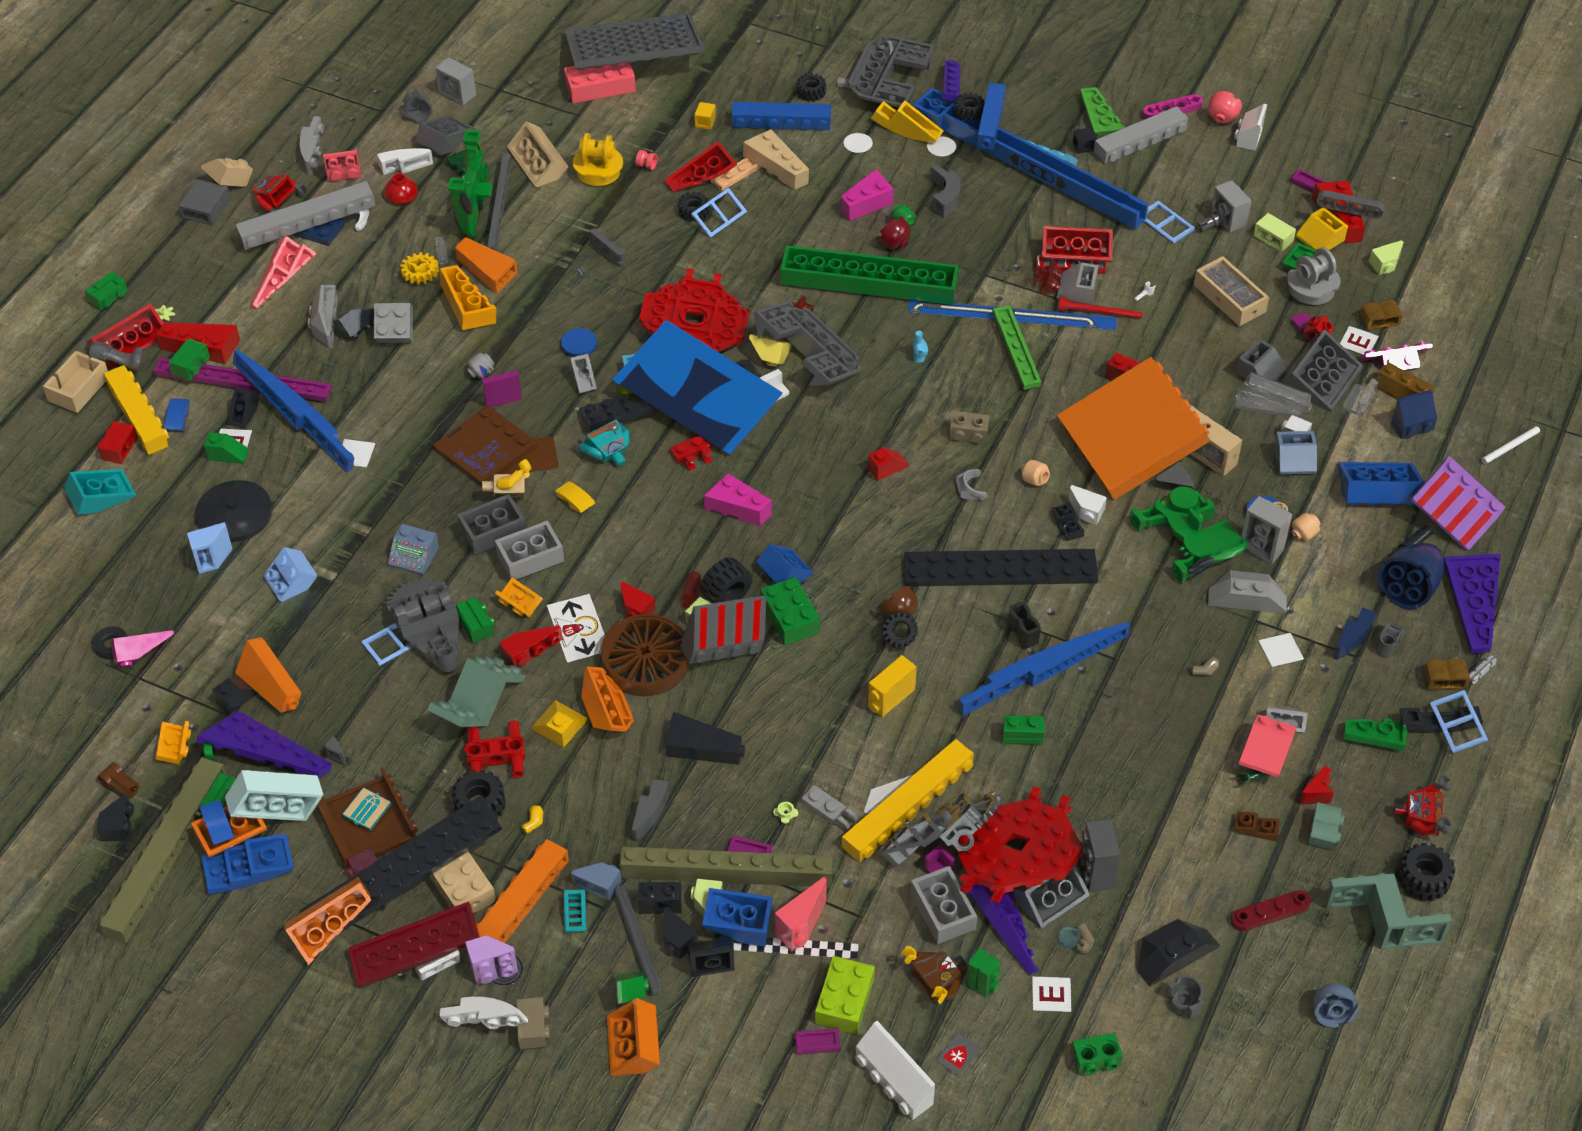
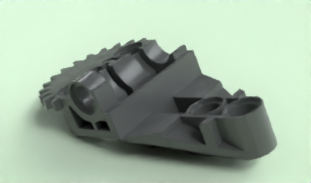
M424 577L421 581L416 578L413 583L409 580L407 585L400 584L401 588H394L395 592L389 593L390 597H387L386 605L388 611H392L395 624L403 638L444 672L455 670L458 666L459 616L455 603L450 598L448 585L444 581L440 582V579L434 581L431 577L427 581L426 577ZM421 609L424 610L426 618L423 617Z
M990 791L988 794L985 793L982 798L978 797L977 801L974 802L965 793H962L937 815L926 812L922 817L905 824L879 849L878 853L895 868L906 858H910V855L920 845L926 847L938 837L948 846L953 844L959 852L961 850H969L974 844L972 834L980 829L983 823L988 821L987 818L993 816L992 812L997 810V806L1000 804V795L995 791ZM962 835L969 837V841L965 845L958 843V839Z

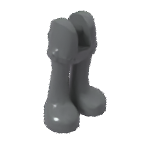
M93 342L89 349L91 357L103 360L104 362L107 360L113 361L138 372L143 352L142 347H136L133 353L130 354L120 352L105 343Z

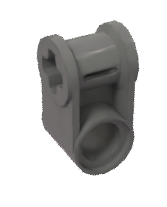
M1387 620L1376 647L1377 654L1384 658L1391 657L1398 643L1401 642L1406 627H1399L1392 624L1390 620Z

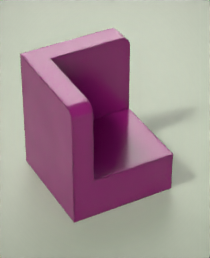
M940 845L925 856L924 871L929 874L950 866L954 872L955 859Z

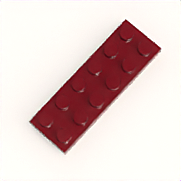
M468 901L348 948L357 986L359 988L462 949L466 947L465 942L480 938L472 906Z

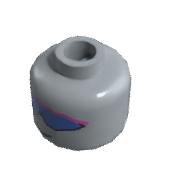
M478 353L468 361L469 369L467 371L473 378L484 379L493 372L494 362L487 353Z

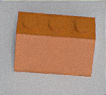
M228 806L223 807L234 838L217 845H213L204 818H200L191 824L203 851L210 858L267 830L262 818L231 817Z
M635 998L607 1015L610 1075L642 1074L660 1065L656 1005Z

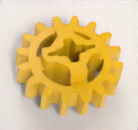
M422 252L419 255L413 253V257L407 256V260H402L403 264L400 265L402 277L405 278V281L410 280L411 284L417 282V285L420 282L426 284V280L432 281V276L437 277V272H439L438 261L435 260L434 256L429 257V253L422 255Z

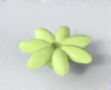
M162 305L160 309H155L162 321L163 319L170 321L169 317L175 316V313L172 312L173 307L166 309L165 305Z

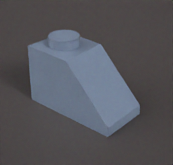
M603 862L573 870L571 873L572 885L585 889L608 901L613 896L615 888L621 883L620 870L614 865H607Z

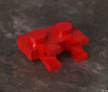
M700 435L669 448L670 454L678 464L684 462L689 471L696 469V465L693 463L696 456L700 455L705 464L712 462L710 454H712L711 445Z

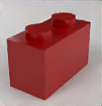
M116 421L112 423L111 427L107 429L103 440L98 444V451L102 460L123 464L138 438L134 425Z

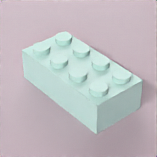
M242 770L226 794L225 799L231 817L307 821L321 800L323 792L316 775Z

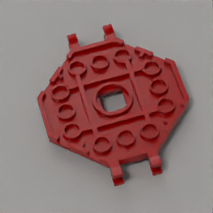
M687 268L685 278L680 279L679 283L674 285L670 283L659 288V291L655 293L649 292L645 294L639 323L651 335L667 320L717 352L743 342L745 339L750 312L746 308L743 309L739 305L738 300L724 291V287L720 284L721 274L715 273L713 282L693 279L694 269ZM686 314L703 315V322H688L685 320Z
M1034 786L1030 791L1028 799L997 806V810L992 812L993 816L987 818L988 821L983 823L982 827L972 834L974 839L973 846L966 851L961 850L959 852L956 849L957 857L965 870V874L959 878L960 882H963L960 890L969 893L973 885L977 883L989 887L990 892H993L990 898L991 901L999 903L1005 893L1014 891V887L1025 885L1028 888L1041 885L1044 880L1054 878L1055 881L1064 879L1083 854V847L1067 817V814L1072 810L1071 806H1068L1071 797L1063 795L1059 801L1058 808L1041 803L1042 798L1038 797L1041 793V788ZM962 835L958 839L960 845H965L969 841L967 835ZM1012 839L1028 841L1021 851L1005 846Z

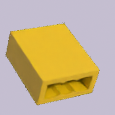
M901 655L871 680L868 692V706L870 710L883 718L915 690L917 666Z

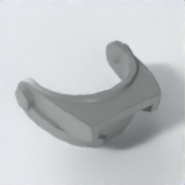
M971 469L956 477L960 498L985 500L988 497L986 492L976 491L967 484V481L971 478L981 475L980 470Z

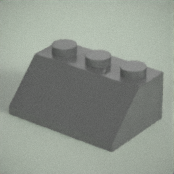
M1076 864L1062 880L1055 881L1052 878L1044 880L1041 885L1028 888L1023 885L1013 888V893L1019 906L1039 928H1043L1090 896Z

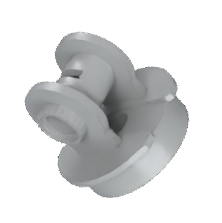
M1324 247L1317 249L1312 259L1308 256L1298 258L1296 263L1297 269L1290 270L1287 276L1291 295L1296 300L1309 305H1320L1329 302L1334 297L1335 291L1339 289L1341 281L1340 276L1336 272L1335 258Z

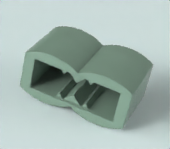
M1317 802L1308 844L1333 850L1335 844L1339 845L1341 833L1338 832V828H1342L1345 818L1344 815H1341L1342 808Z

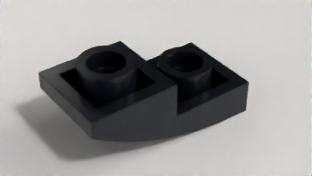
M1069 503L1052 508L1055 521L1066 541L1084 536V530L1076 520V512Z

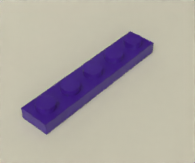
M945 60L943 65L942 99L955 102L956 98L960 95V64L954 60Z

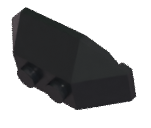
M1176 919L1143 938L1137 971L1151 987L1219 948L1220 945L1207 929Z

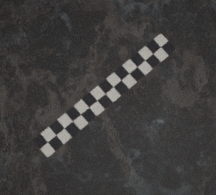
M767 938L766 947L744 944L734 940V950L858 958V944L807 940L803 947H797L791 952L779 938Z

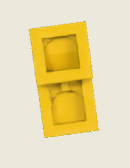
M570 481L555 490L557 497L567 501L570 508L582 513L595 504V501L583 489Z

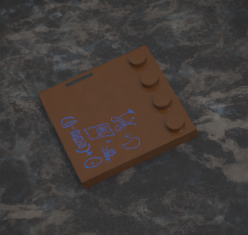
M488 405L433 444L434 451L481 486L482 480H493L494 475L503 473L537 447V441Z

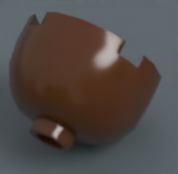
M907 586L892 593L893 597L889 600L887 598L884 599L878 606L886 618L888 615L893 614V612L899 611L907 612L914 618L913 614L917 610L918 599L913 589Z

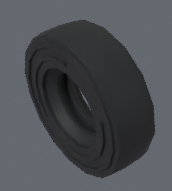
M116 626L101 629L93 638V647L96 654L104 659H113L112 648L105 647L104 642L110 638L128 637L127 633L122 628Z

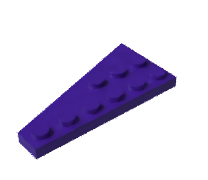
M1501 553L1444 557L1443 560L1470 653L1490 652L1492 648Z
M240 711L233 713L197 735L198 743L204 744L206 741L214 744V748H229L233 750L234 754L261 762L266 760L275 762L277 767L288 766L294 768V771L300 774L316 775L318 779L332 769V763Z

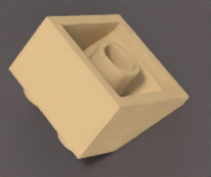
M215 159L201 166L219 185L246 187L253 171L248 162L243 159Z

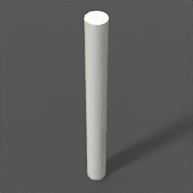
M1535 426L1483 457V464H1488L1540 432L1539 427Z

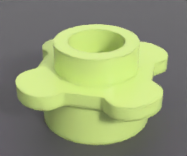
M790 802L780 803L778 808H775L773 811L774 815L778 816L784 824L789 823L791 818L798 816V810L794 809Z

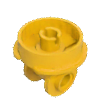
M585 133L584 139L581 138L579 152L573 158V168L577 172L578 178L592 186H603L614 182L620 175V170L623 167V158L615 150V142L612 141V136L607 135L606 140L591 139L590 133Z

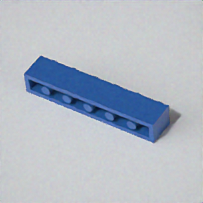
M733 102L732 127L830 130L831 104Z

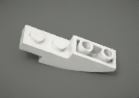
M463 997L461 998L460 1006L440 1009V1017L449 1026L453 1027L466 1023L478 1024L480 1021L489 1029L528 1023V1018L519 1009L494 998Z

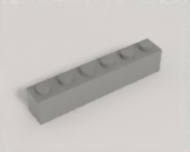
M1176 106L1095 140L1094 154L1104 164L1115 161L1186 131L1188 117Z

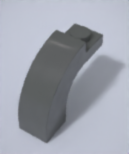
M934 164L931 166L930 179L943 190L933 196L932 209L944 218L952 213L959 204L961 183L958 175L953 170L946 172L943 168Z

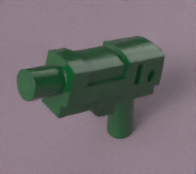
M464 150L447 156L445 164L451 170H457L459 176H462L463 168L465 167Z

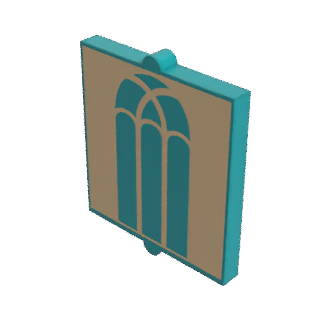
M363 787L342 816L354 822L356 826L360 825L371 831L392 803L381 797L379 793L375 794Z

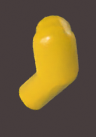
M534 805L529 809L530 820L521 826L525 834L530 833L543 823L544 812L540 806Z

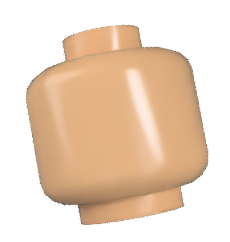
M1036 460L1028 461L1021 469L1023 480L1034 486L1045 484L1050 477L1048 466Z
M1303 513L1292 522L1293 530L1291 532L1296 539L1299 540L1301 538L1304 541H1308L1319 533L1321 523L1314 514Z

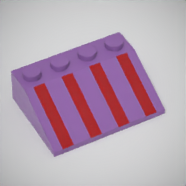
M1450 456L1434 468L1411 499L1415 505L1466 551L1477 542L1505 509V506Z

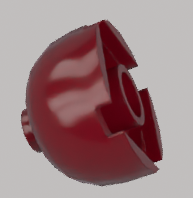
M899 216V220L893 219L886 224L880 231L882 234L880 238L877 235V241L889 250L903 249L909 244L908 239L911 235V229L908 222L902 216Z

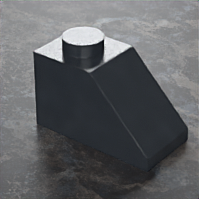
M244 387L234 388L228 424L246 428L257 410L260 391Z
M227 678L212 689L216 704L228 715L258 694L241 678Z
M666 907L664 909V948L670 955H675L681 959L688 952L687 944L698 941L697 932Z

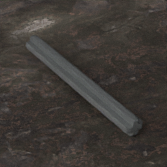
M624 885L617 886L614 893L642 972H644V978H648L649 992L652 996L661 994L662 987L627 889Z

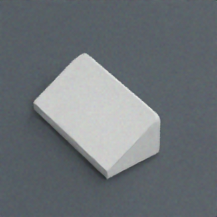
M454 951L416 966L415 970L420 979L424 980L460 962L459 951Z

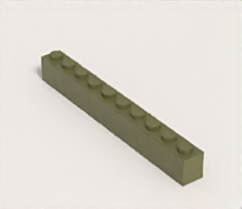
M201 757L198 764L194 765L189 779L183 783L181 792L174 798L168 813L164 814L159 828L153 832L150 843L144 847L139 861L133 865L128 879L122 883L117 897L113 898L109 910L102 916L99 926L104 936L124 943L128 942L194 832L191 823L203 817L200 810L201 802L218 774H226L223 764Z
M622 847L620 863L622 878L678 881L705 879L722 881V883L811 887L825 877L827 879V887L831 888L832 856Z

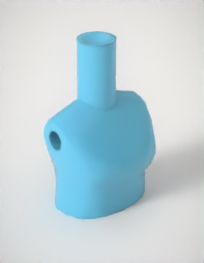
M916 331L912 342L913 360L917 363L924 362L928 353V346L922 338L923 333L921 331Z

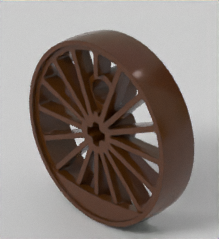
M639 614L627 617L611 627L602 641V668L607 672L606 675L612 678L622 692L627 694L654 696L665 693L677 686L686 676L690 664L682 650H669L681 646L685 632L677 623L660 615ZM646 629L645 643H643L638 630ZM649 629L656 630L648 643ZM634 631L638 642L628 633ZM661 632L666 633L664 636L657 640ZM623 636L629 643L619 639ZM672 637H674V638L676 639V640H674V641L665 643L666 641H668V640L671 639ZM616 645L624 649H614ZM610 656H621V657H618V658H614V659L609 660V657H610ZM672 657H684L682 662L672 659ZM625 663L623 666H621L620 668H618L616 671H614V670L611 668L612 666H616V665ZM634 666L626 679L620 676ZM640 666L643 667L641 682L632 681ZM648 667L655 679L653 682H645L646 668ZM673 667L677 668L674 672H671ZM656 671L667 675V677L659 679Z

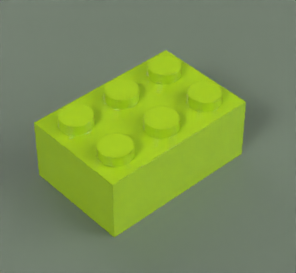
M833 956L815 1011V1024L832 1029L839 1028L840 1031L858 1035L874 982L875 966Z

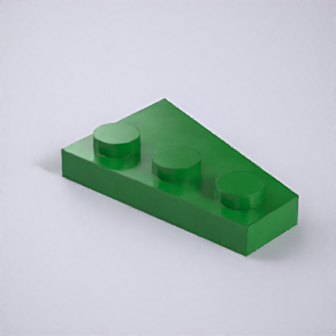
M1383 718L1382 721L1349 719L1345 722L1343 736L1345 740L1401 751L1405 750L1407 728L1403 727L1402 720L1391 721V718Z

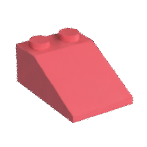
M1257 715L1239 765L1278 778L1291 748L1297 727L1287 722L1273 720L1268 716Z
M825 877L775 912V935L791 952L797 947L801 948L806 944L826 904L827 879Z

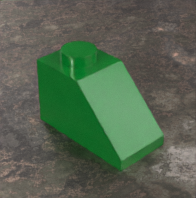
M209 432L204 444L209 461L244 464L249 451L248 447L224 433Z
M644 972L617 974L618 1003H625L635 998L645 997V991H649L648 978H644Z

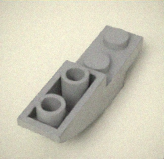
M318 116L313 117L310 127L303 126L300 135L302 160L308 174H312L313 169L316 168L317 159L321 156L322 152L321 147H319L320 135L324 132V124L321 123V117Z

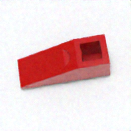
M557 625L514 633L499 643L501 655L510 665L522 666L530 659L541 655L546 649L557 645L563 640L562 630Z

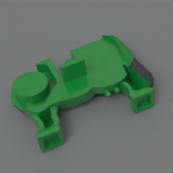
M477 130L465 131L463 143L465 144V171L461 178H450L447 187L451 194L455 223L461 233L467 235L469 239L477 237L475 230L480 217L478 204H484L485 197L490 198L493 183H488V164L482 162L485 152L481 150L479 142L481 131Z
M1177 487L1163 501L1157 498L1156 503L1145 510L1133 508L1130 512L1129 520L1137 531L1154 525L1168 524L1175 538L1184 544L1179 550H1186L1184 556L1190 555V557L1185 560L1177 559L1173 561L1172 574L1181 584L1187 578L1201 574L1211 564L1239 555L1247 547L1246 539H1243L1227 519L1201 530L1202 523L1213 519L1215 505L1209 498L1205 501L1198 491L1189 487Z

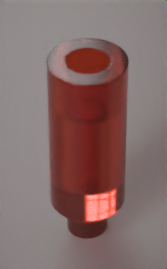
M697 572L688 573L681 595L682 606L688 608L695 601L701 581V575Z

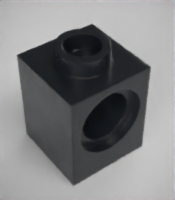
M1093 127L1074 130L1072 144L1077 154L1094 151L1095 140L1099 139V136L1095 133Z

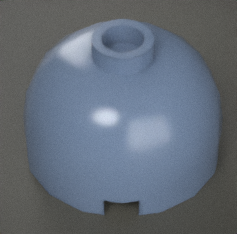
M1330 983L1322 986L1316 992L1313 999L1314 1014L1319 1023L1326 1027H1339L1337 1023L1343 1022L1348 1024L1357 1016L1359 1011L1353 992L1348 987L1339 983Z

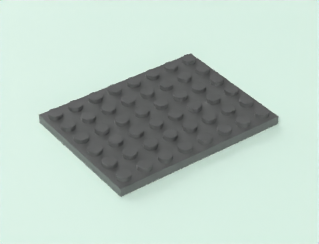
M690 13L564 29L574 67L580 70L591 66L598 68L607 64L618 65L622 62L634 63L638 60L650 61L654 58L666 59L669 56L682 57L685 54L698 55L704 52L703 43Z

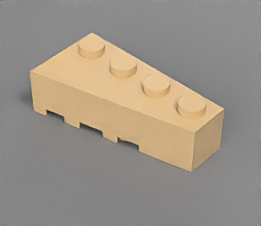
M771 129L743 142V157L750 158L755 164L761 165L769 174L778 176V180L794 190L808 184L809 168Z

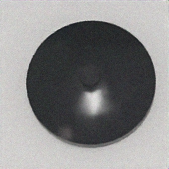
M233 480L220 483L204 493L197 503L195 515L200 529L225 522L230 542H240L254 537L267 526L272 516V503L268 493L258 484L244 480Z

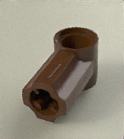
M112 762L97 776V779L105 788H112L122 796L128 795L129 798H133L140 788L139 784L127 776L123 769L115 762Z

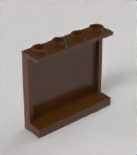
M384 768L380 769L382 777L326 800L322 796L316 806L346 870L394 851L416 837L415 833L418 832L414 820L410 821L408 818L410 813L407 806H402L400 802L402 797L399 790H394L393 788L395 784L390 774L387 775ZM363 787L375 794L379 793L381 797L392 803L371 831L360 825L356 826L354 822L342 816Z

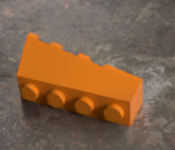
M357 877L285 923L286 932L308 965L371 901V896L360 878Z

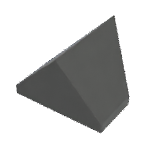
M1177 462L1158 475L1156 481L1194 487V482L1180 462Z

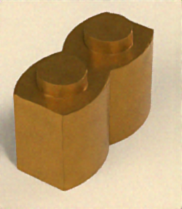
M1395 300L1366 303L1362 305L1360 316L1368 330L1398 326L1401 324L1403 317Z
M1452 658L1447 661L1431 659L1426 661L1423 668L1427 687L1430 690H1444L1447 688L1461 690L1467 688L1470 682L1466 662L1462 659Z

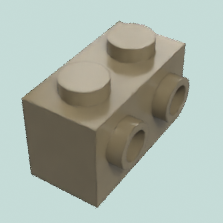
M953 411L949 439L986 444L990 415Z
M543 997L517 999V1009L528 1018V1023L518 1025L520 1049L546 1047V1038H550V1026L546 1025L545 1020L549 1018V1005H544Z

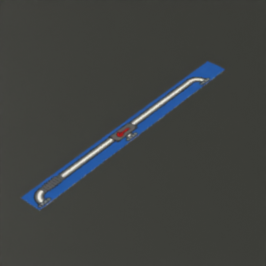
M910 300L908 312L995 319L993 308L997 307L957 303L951 305ZM1011 308L1017 322L1116 330L1117 317Z

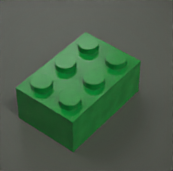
M796 577L760 589L761 596L765 595L766 614L784 646L820 633V617Z

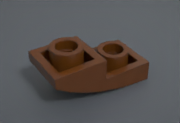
M1237 811L1235 831L1256 838L1278 841L1279 819L1260 818L1258 813Z

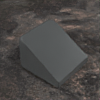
M332 736L325 745L327 757L345 765L344 752L336 738Z

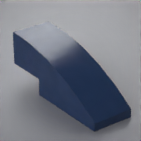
M1362 607L1357 621L1348 620L1335 651V660L1348 655L1365 640L1374 626L1377 612Z

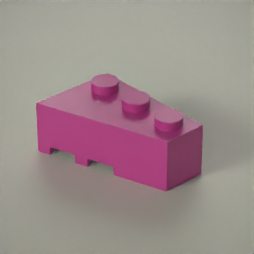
M876 169L841 196V212L849 221L892 205L894 189Z
M727 474L704 495V507L709 512L711 510L718 511L723 516L732 515L738 517V520L761 526L772 515L771 499L730 474Z

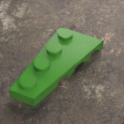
M1097 87L1080 89V96L1090 127H1093L1099 137L1126 128L1121 125L1119 117L1113 114V109L1106 104L1105 98Z

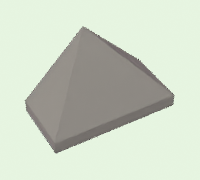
M1286 706L1267 707L1266 716L1273 720L1287 722L1297 727L1296 732L1305 733L1308 712Z

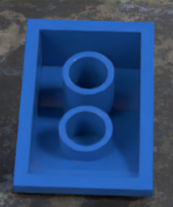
M709 888L702 927L744 944L766 947L773 897Z

